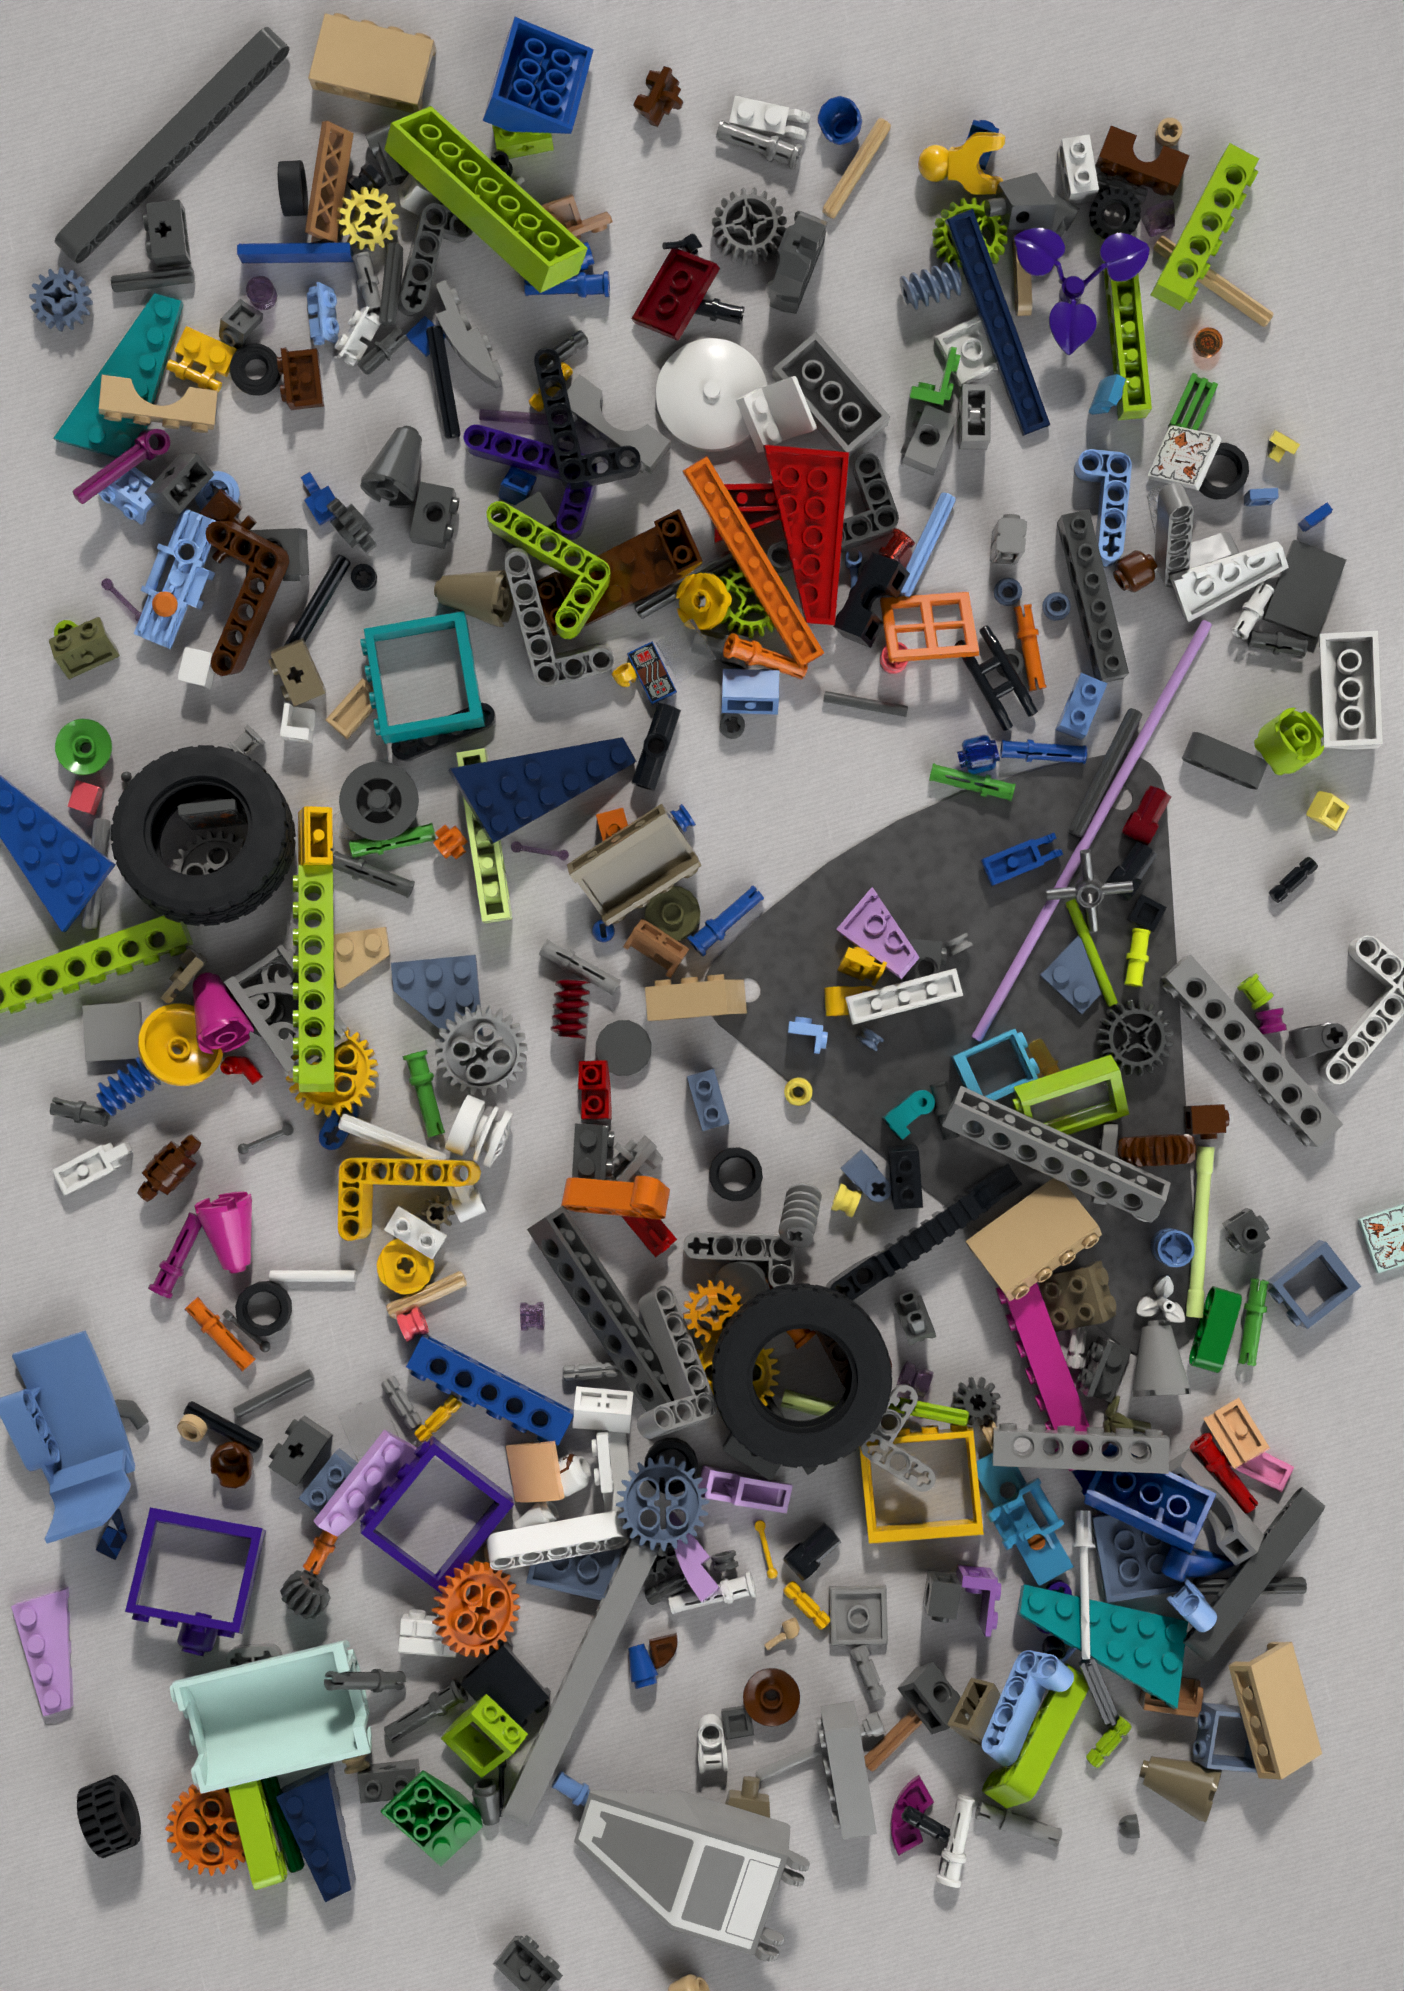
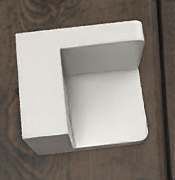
M410 173L398 188L401 207L418 216L429 204L436 203L442 205ZM428 212L426 214L427 220H430L435 213Z
M185 647L178 680L200 685L204 689L210 690L215 673L211 668L213 653Z
M284 703L280 737L284 740L312 744L316 711L314 709L293 707L289 703Z

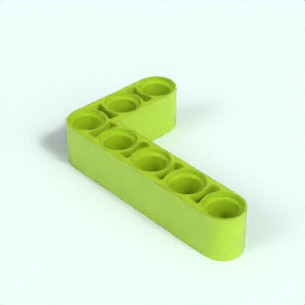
M502 501L491 503L486 514L488 527L494 534L516 547L524 549L528 554L576 581L555 616L558 635L564 639L575 638L609 586V565L604 560ZM496 514H504L507 517L501 523L495 522L492 518ZM521 528H527L531 531V534L527 537H521L517 534V531ZM546 542H551L556 545V548L547 552L541 546ZM569 557H577L581 562L576 566H570L565 561ZM594 571H601L605 577L601 580H594L590 577V574ZM585 594L590 597V601L586 604H579L575 598L578 595ZM565 618H571L576 622L571 628H565L560 623Z
M1068 1663L1065 1665L1074 1674L1072 1685L1063 1692L1048 1691L1031 1724L1017 1760L1010 1766H1004L992 1771L983 1785L982 1792L1005 1808L1029 1802L1035 1796L1089 1690L1083 1674Z

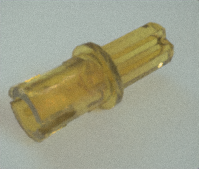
M1039 1038L1029 1043L1028 1049L1038 1064L1040 1073L1042 1072L1044 1076H1048L1061 1071L1057 1065L1058 1059L1054 1060L1043 1039Z

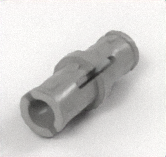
M357 253L352 256L359 279L356 282L357 287L362 291L365 307H369L367 313L378 312L381 305L377 287L379 280L374 275L370 253Z

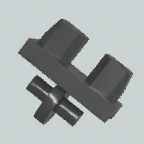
M915 1291L899 1295L900 1302L894 1305L909 1346L917 1341L922 1342L925 1338H935L936 1333L922 1296H917Z

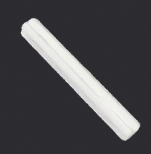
M343 1114L338 1124L340 1130L409 1158L446 1159L447 1156L445 1153L348 1114Z

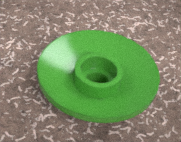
M76 719L66 724L58 733L55 742V752L61 765L68 771L78 775H90L98 772L108 763L112 754V740L108 731L100 723L91 719ZM89 743L91 746L90 751L83 753L82 746Z

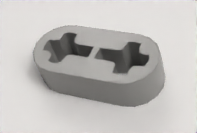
M272 1643L235 1646L227 1655L226 1665L227 1668L238 1666L239 1663L233 1661V1658L238 1653H241L242 1658L251 1657V1660L243 1663L246 1664L259 1661L257 1657L264 1656L266 1651H270V1655L275 1657L282 1655V1652L277 1645Z

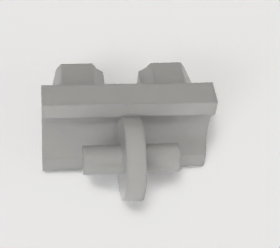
M645 1135L637 1144L632 1139L625 1147L617 1142L614 1147L619 1151V1154L613 1161L618 1166L612 1172V1175L617 1181L634 1182L636 1176H644L638 1171L644 1162L652 1169H655L663 1161V1157L656 1149L657 1146Z

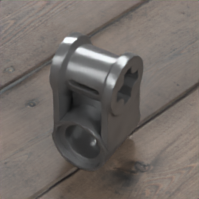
M1323 1023L1288 1031L1295 1059L1340 1048L1348 1039L1346 1028L1338 1023ZM1331 1031H1337V1036L1333 1037V1040L1327 1039V1035Z

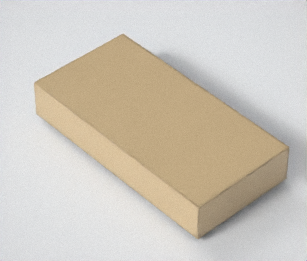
M363 678L325 719L347 740L375 710L372 709L369 692H374L373 687Z

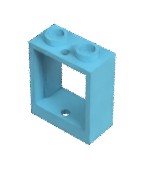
M1011 1029L951 1056L950 1058L963 1086L983 1095L966 1058L1009 1039L1026 1077L989 1093L985 1097L995 1101L1015 1092V1086L1038 1079L1037 1074L1040 1073L1035 1059H1029L1025 1051L1028 1044L1023 1033H1017L1016 1029Z

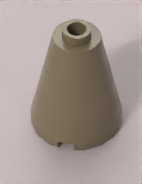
M505 570L444 575L440 581L438 580L435 583L434 595L442 605L459 612L464 611L465 614L496 627H504L503 622L508 623L511 618L514 601Z
M1151 1756L1150 1761H1143L1139 1777L1144 1778L1143 1785L1197 1820L1206 1823L1222 1770L1208 1769L1193 1761Z

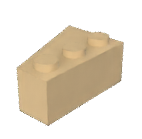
M724 974L707 976V981L698 982V977L681 978V984H672L671 979L654 981L655 986L645 987L648 1021L747 1013L744 980H725Z

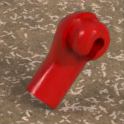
M229 1056L220 1064V1070L223 1074H244L251 1085H254L263 1078V1075L251 1060L245 1056Z

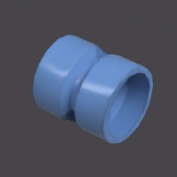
M1172 1228L1161 1229L1155 1233L1150 1246L1155 1259L1170 1267L1185 1266L1191 1261L1195 1250L1193 1240L1188 1234Z

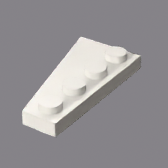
M1276 541L1169 576L1183 616L1190 622L1289 567L1283 547Z

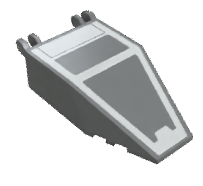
M590 1790L574 1842L671 1930L755 1955L759 1960H767L768 1962L777 1960L779 1956V1951L769 1945L781 1946L785 1939L780 1932L764 1927L780 1879L788 1885L801 1887L805 1879L802 1874L794 1870L806 1872L810 1866L806 1857L789 1850L791 1828L789 1824L681 1790H671V1793H654V1790H644L643 1793H627V1790ZM787 1864L791 1869L794 1870L785 1868V1865Z

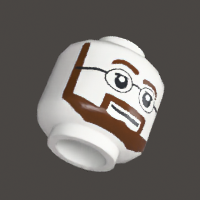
M568 1454L558 1460L564 1496H570L588 1485L591 1469L588 1462L582 1456L578 1457L575 1454Z

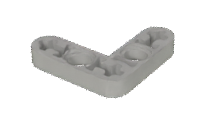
M900 1384L892 1390L886 1413L883 1414V1416L886 1414L894 1415L897 1419L896 1427L892 1430H886L880 1423L876 1431L870 1434L871 1437L860 1449L866 1458L912 1488L925 1492L930 1490L935 1484L936 1476L934 1471L928 1465L893 1443L918 1401V1395L911 1386ZM906 1390H909V1397L912 1400L910 1403L904 1402L900 1407L901 1411H905L901 1417L895 1410L888 1407L891 1403L896 1407L900 1402L897 1394L899 1392L905 1393ZM878 1439L879 1447L887 1451L888 1446L892 1447L886 1454L883 1463L879 1461L883 1457L877 1451H873L871 1454L868 1453L869 1447L866 1445L868 1441L874 1442ZM895 1454H901L906 1459V1464L901 1470H894L890 1466V1459ZM912 1462L916 1463L913 1469L922 1474L924 1471H928L926 1476L929 1478V1482L927 1484L922 1482L920 1485H917L918 1479L911 1473H909L908 1478L904 1477L910 1470Z

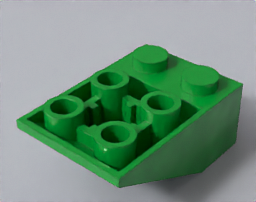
M424 1770L381 1809V1813L439 1866L445 1864L483 1827L477 1807L459 1791Z

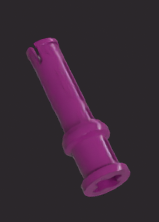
M188 1213V1217L167 1260L160 1262L159 1267L161 1269L154 1283L148 1287L154 1293L169 1299L172 1298V1290L178 1278L184 1274L182 1266L202 1227L196 1214Z

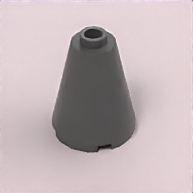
M411 426L396 428L362 476L360 487L372 499L380 502L381 498L390 501L388 506L404 509L412 506L416 495L422 437L415 428Z

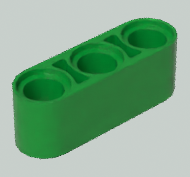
M1215 1286L1210 1288L1204 1303L1203 1318L1199 1320L1189 1355V1364L1191 1366L1214 1373L1221 1371L1242 1303L1241 1294Z

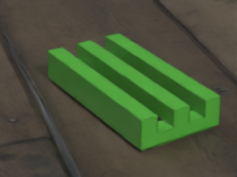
M1192 373L1168 426L1173 425L1198 430L1218 384L1208 382V379L1197 377V374ZM1195 383L1199 385L1182 424H1180L1177 420ZM1204 388H1206L1208 393L1192 428H1189L1187 425Z

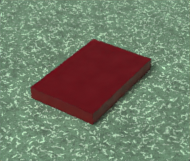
M671 249L633 314L632 321L642 327L679 341L719 272L720 267L717 263L683 250Z

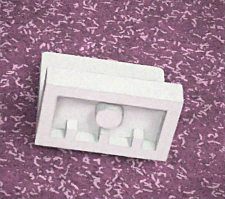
M796 376L757 388L736 400L758 453L764 451L763 445L775 446L783 440L817 429Z

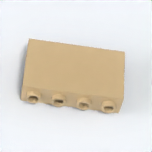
M325 13L308 79L314 90L415 113L423 108L421 98L431 58L436 54L435 43L429 36L422 33L412 35L404 33L403 30L397 27L389 26L387 29L379 27L369 20L358 22L350 20L349 17L340 13H334L333 15Z
M1052 1178L966 1240V1243L974 1256L979 1259L1003 1291L1006 1298L1012 1301L1014 1298L1020 1299L1029 1292V1288L1035 1283L1047 1280L1052 1275V1271L1060 1265L1065 1266L1072 1262L1079 1251L1094 1246L1099 1241L1102 1233L1098 1224L1067 1185L1062 1181Z
M1270 1642L1267 1644L1268 1651L1249 1662L1235 1661L1228 1666L1258 1778L1282 1780L1320 1756L1322 1750L1293 1643Z

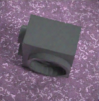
M306 529L249 530L274 544L279 543L280 547L289 555V565L283 581H300V576L309 575L308 536ZM246 540L244 544L245 551L247 554H249L251 550V545L249 541ZM271 553L268 560L270 566L273 567L275 565V557ZM245 564V566H246V575H247L250 566L247 565V564Z

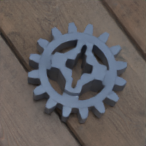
M63 267L59 268L58 274H55L52 269H48L49 277L45 278L40 274L38 276L41 280L40 285L32 284L36 294H29V298L35 302L30 307L34 313H38L36 315L37 319L41 323L45 321V325L49 329L56 325V328L63 332L64 325H67L71 330H74V322L77 321L82 325L84 322L81 316L83 314L90 316L91 314L86 306L93 305L91 298L87 297L92 292L88 286H85L86 281L82 276L77 278L75 271L71 270L67 275ZM69 284L76 287L78 294L74 291H70L71 288L69 287ZM44 306L52 308L54 315L49 314Z

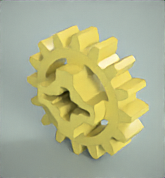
M361 187V194L351 190L352 199L343 197L342 201L346 204L345 208H337V211L343 214V218L337 219L336 222L345 227L340 231V234L343 236L349 234L347 242L352 245L357 241V248L363 250L365 244H367L368 250L374 251L376 243L379 247L384 248L383 240L385 238L393 240L392 235L389 233L390 230H398V227L392 224L393 220L399 218V215L391 212L396 206L395 203H386L389 196L385 193L378 197L379 190L373 188L370 194L367 187ZM365 200H374L380 205L370 208ZM354 208V217L350 220L351 211ZM365 213L373 215L370 218V225L362 222L366 219ZM385 218V224L383 229L381 230L380 226L382 223V219ZM365 230L371 238H361L356 233Z

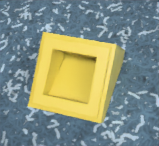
M1318 791L1306 815L1322 825L1337 831L1350 806L1332 793Z

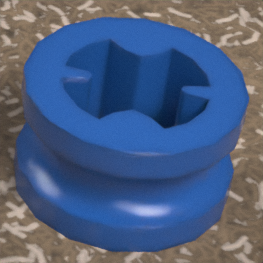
M683 804L679 805L678 811H670L684 833L687 831L688 826L694 827L696 825Z

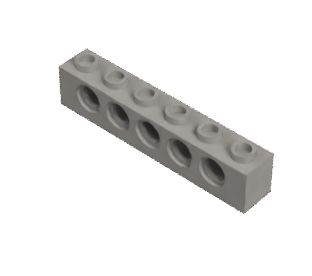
M1000 1423L999 1428L993 1427L992 1463L993 1466L1169 1474L1170 1438L1167 1435H1163L1162 1430L1146 1429L1145 1434H1133V1429L1116 1428V1433L1104 1432L1102 1427H1087V1431H1075L1074 1426L1060 1425L1057 1426V1430H1046V1425L1029 1424L1028 1429H1019L1017 1424ZM1019 1438H1026L1030 1441V1447L1025 1452H1019L1014 1448L1015 1441ZM1048 1439H1055L1059 1442V1449L1055 1453L1044 1451L1043 1444ZM1079 1440L1088 1443V1450L1081 1455L1075 1454L1072 1451L1073 1444ZM1106 1442L1117 1444V1451L1114 1455L1106 1456L1102 1453V1446ZM1136 1443L1146 1445V1453L1141 1457H1134L1131 1454V1448Z

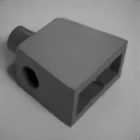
M1037 173L1000 182L997 185L995 198L987 199L984 202L985 215L987 217L1001 215L1002 221L1010 230L1053 228L1057 203Z

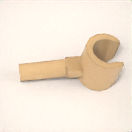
M796 1618L788 1619L782 1623L784 1632L764 1644L767 1650H770L781 1641L793 1639L798 1635L800 1627Z

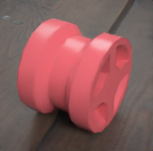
M419 1307L412 1309L411 1313L407 1315L401 1314L396 1316L400 1330L407 1342L413 1340L418 1334L425 1335L429 1333L427 1322Z

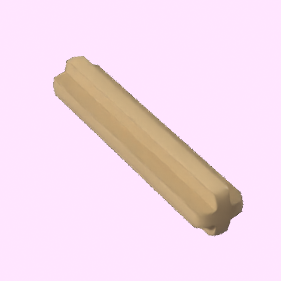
M458 1271L415 1293L408 1294L387 1304V1312L392 1319H396L398 1315L407 1314L416 1307L420 1308L467 1285L466 1278L461 1271Z

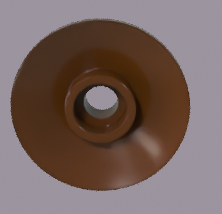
M766 1668L753 1674L747 1681L743 1692V1703L749 1716L757 1723L764 1726H779L788 1722L796 1714L800 1704V1691L796 1681L790 1674L781 1669ZM769 1690H774L777 1693L774 1699L766 1697V1693Z

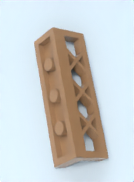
M323 121L321 125L305 233L312 235L311 243H337L340 224L336 220L341 218V213L337 211V208H342L343 206L342 198L345 193L354 133L329 121Z

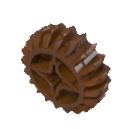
M1190 1134L1124 1137L1119 1140L1118 1157L1121 1160L1138 1167L1192 1163L1195 1160L1196 1153L1194 1137Z

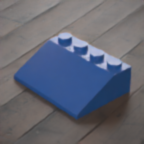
M514 17L505 40L483 121L510 132L571 134L594 49Z

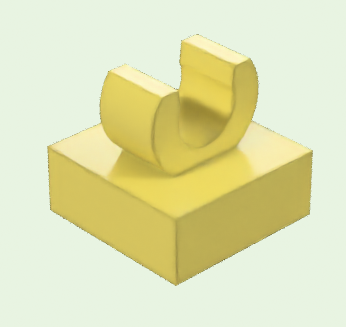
M1274 429L1269 437V441L1273 442L1275 446L1268 456L1279 463L1286 451L1294 455L1300 444Z

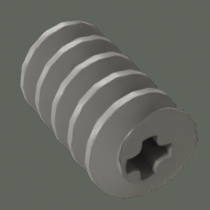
M799 1183L791 1186L786 1192L778 1233L780 1238L790 1246L798 1248L807 1247L813 1242L822 1194L816 1186Z

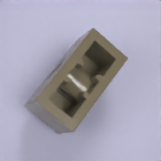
M303 638L271 651L272 659H269L268 662L275 676L279 674L284 685L280 686V689L287 702L291 700L295 707L326 693V688ZM295 666L296 670L302 669L303 672L299 680L295 676H289L292 670L291 667Z

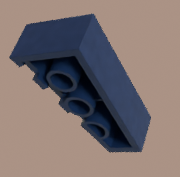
M333 1763L282 1787L276 1796L325 1902L352 1890L356 1880L350 1846L345 1831L344 1816H342L339 1801V1790L335 1781Z

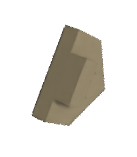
M191 947L179 958L187 967L183 969L180 966L169 978L173 984L161 996V999L167 1004H171L178 996L174 993V990L177 989L181 992L207 962V958L201 953H197Z

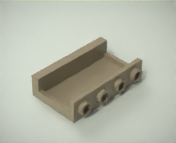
M663 804L658 805L567 864L570 877L575 884L578 883L601 915L606 926L621 922L629 912L635 908H643L650 902L651 898L659 893L668 892L676 882L682 878L693 876L698 871V868L701 867L697 854Z

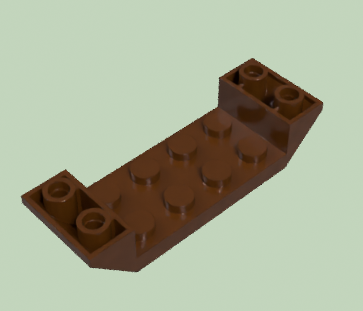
M680 509L654 521L655 527L597 556L610 567V583L583 627L686 577L703 562ZM594 571L590 574V577L594 580H601L605 575L601 571ZM554 572L536 581L544 616L553 636L558 635L555 625L556 613L576 582L559 572ZM581 594L575 600L579 604H586L590 601V597ZM565 618L560 624L565 628H571L576 622L571 618Z

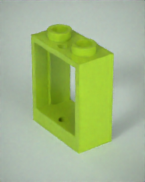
M486 1694L457 1717L440 1739L477 1775L483 1778L513 1755L528 1733ZM500 1717H503L505 1722H502ZM474 1722L501 1750L498 1751L470 1723Z

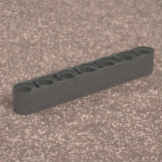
M1300 1487L1263 1533L1264 1537L1258 1552L1238 1566L1209 1604L1217 1614L1215 1625L1206 1632H1199L1192 1627L1185 1636L1183 1643L1204 1661H1209L1325 1509V1505L1306 1489Z

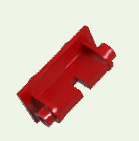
M621 1216L655 1258L666 1251L677 1240L661 1219Z

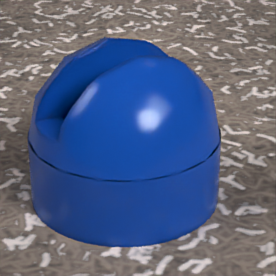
M603 920L597 921L592 928L594 938L602 943L610 941L615 934L613 924L605 925L607 937L602 938L599 924H604Z

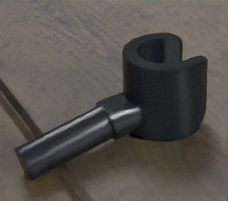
M690 234L683 240L663 242L662 244L664 250L685 248L686 252L693 255L697 254L698 248L702 247L695 234Z

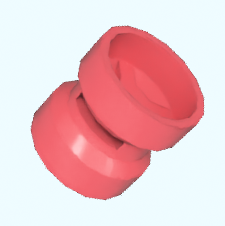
M898 642L899 650L908 649L906 645ZM887 646L884 647L880 655L881 667L890 674L900 673L908 663V661L889 662Z

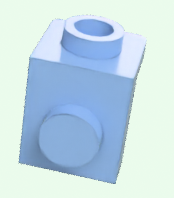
M795 1017V1022H788L787 1033L815 1036L814 1054H820V1049H826L828 1032H823V1025L812 1024L811 1018Z

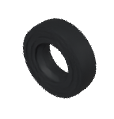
M258 343L247 344L239 348L231 359L230 374L232 380L244 393L260 396L271 392L278 385L281 374L278 371L277 355L269 347ZM254 359L262 360L267 368L265 375L258 380L248 378L245 373L246 365Z

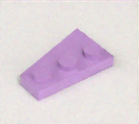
M873 887L836 929L841 936L856 947L870 952V956L875 957V961L878 963L887 962L885 968L900 979L905 976L919 959L918 954Z

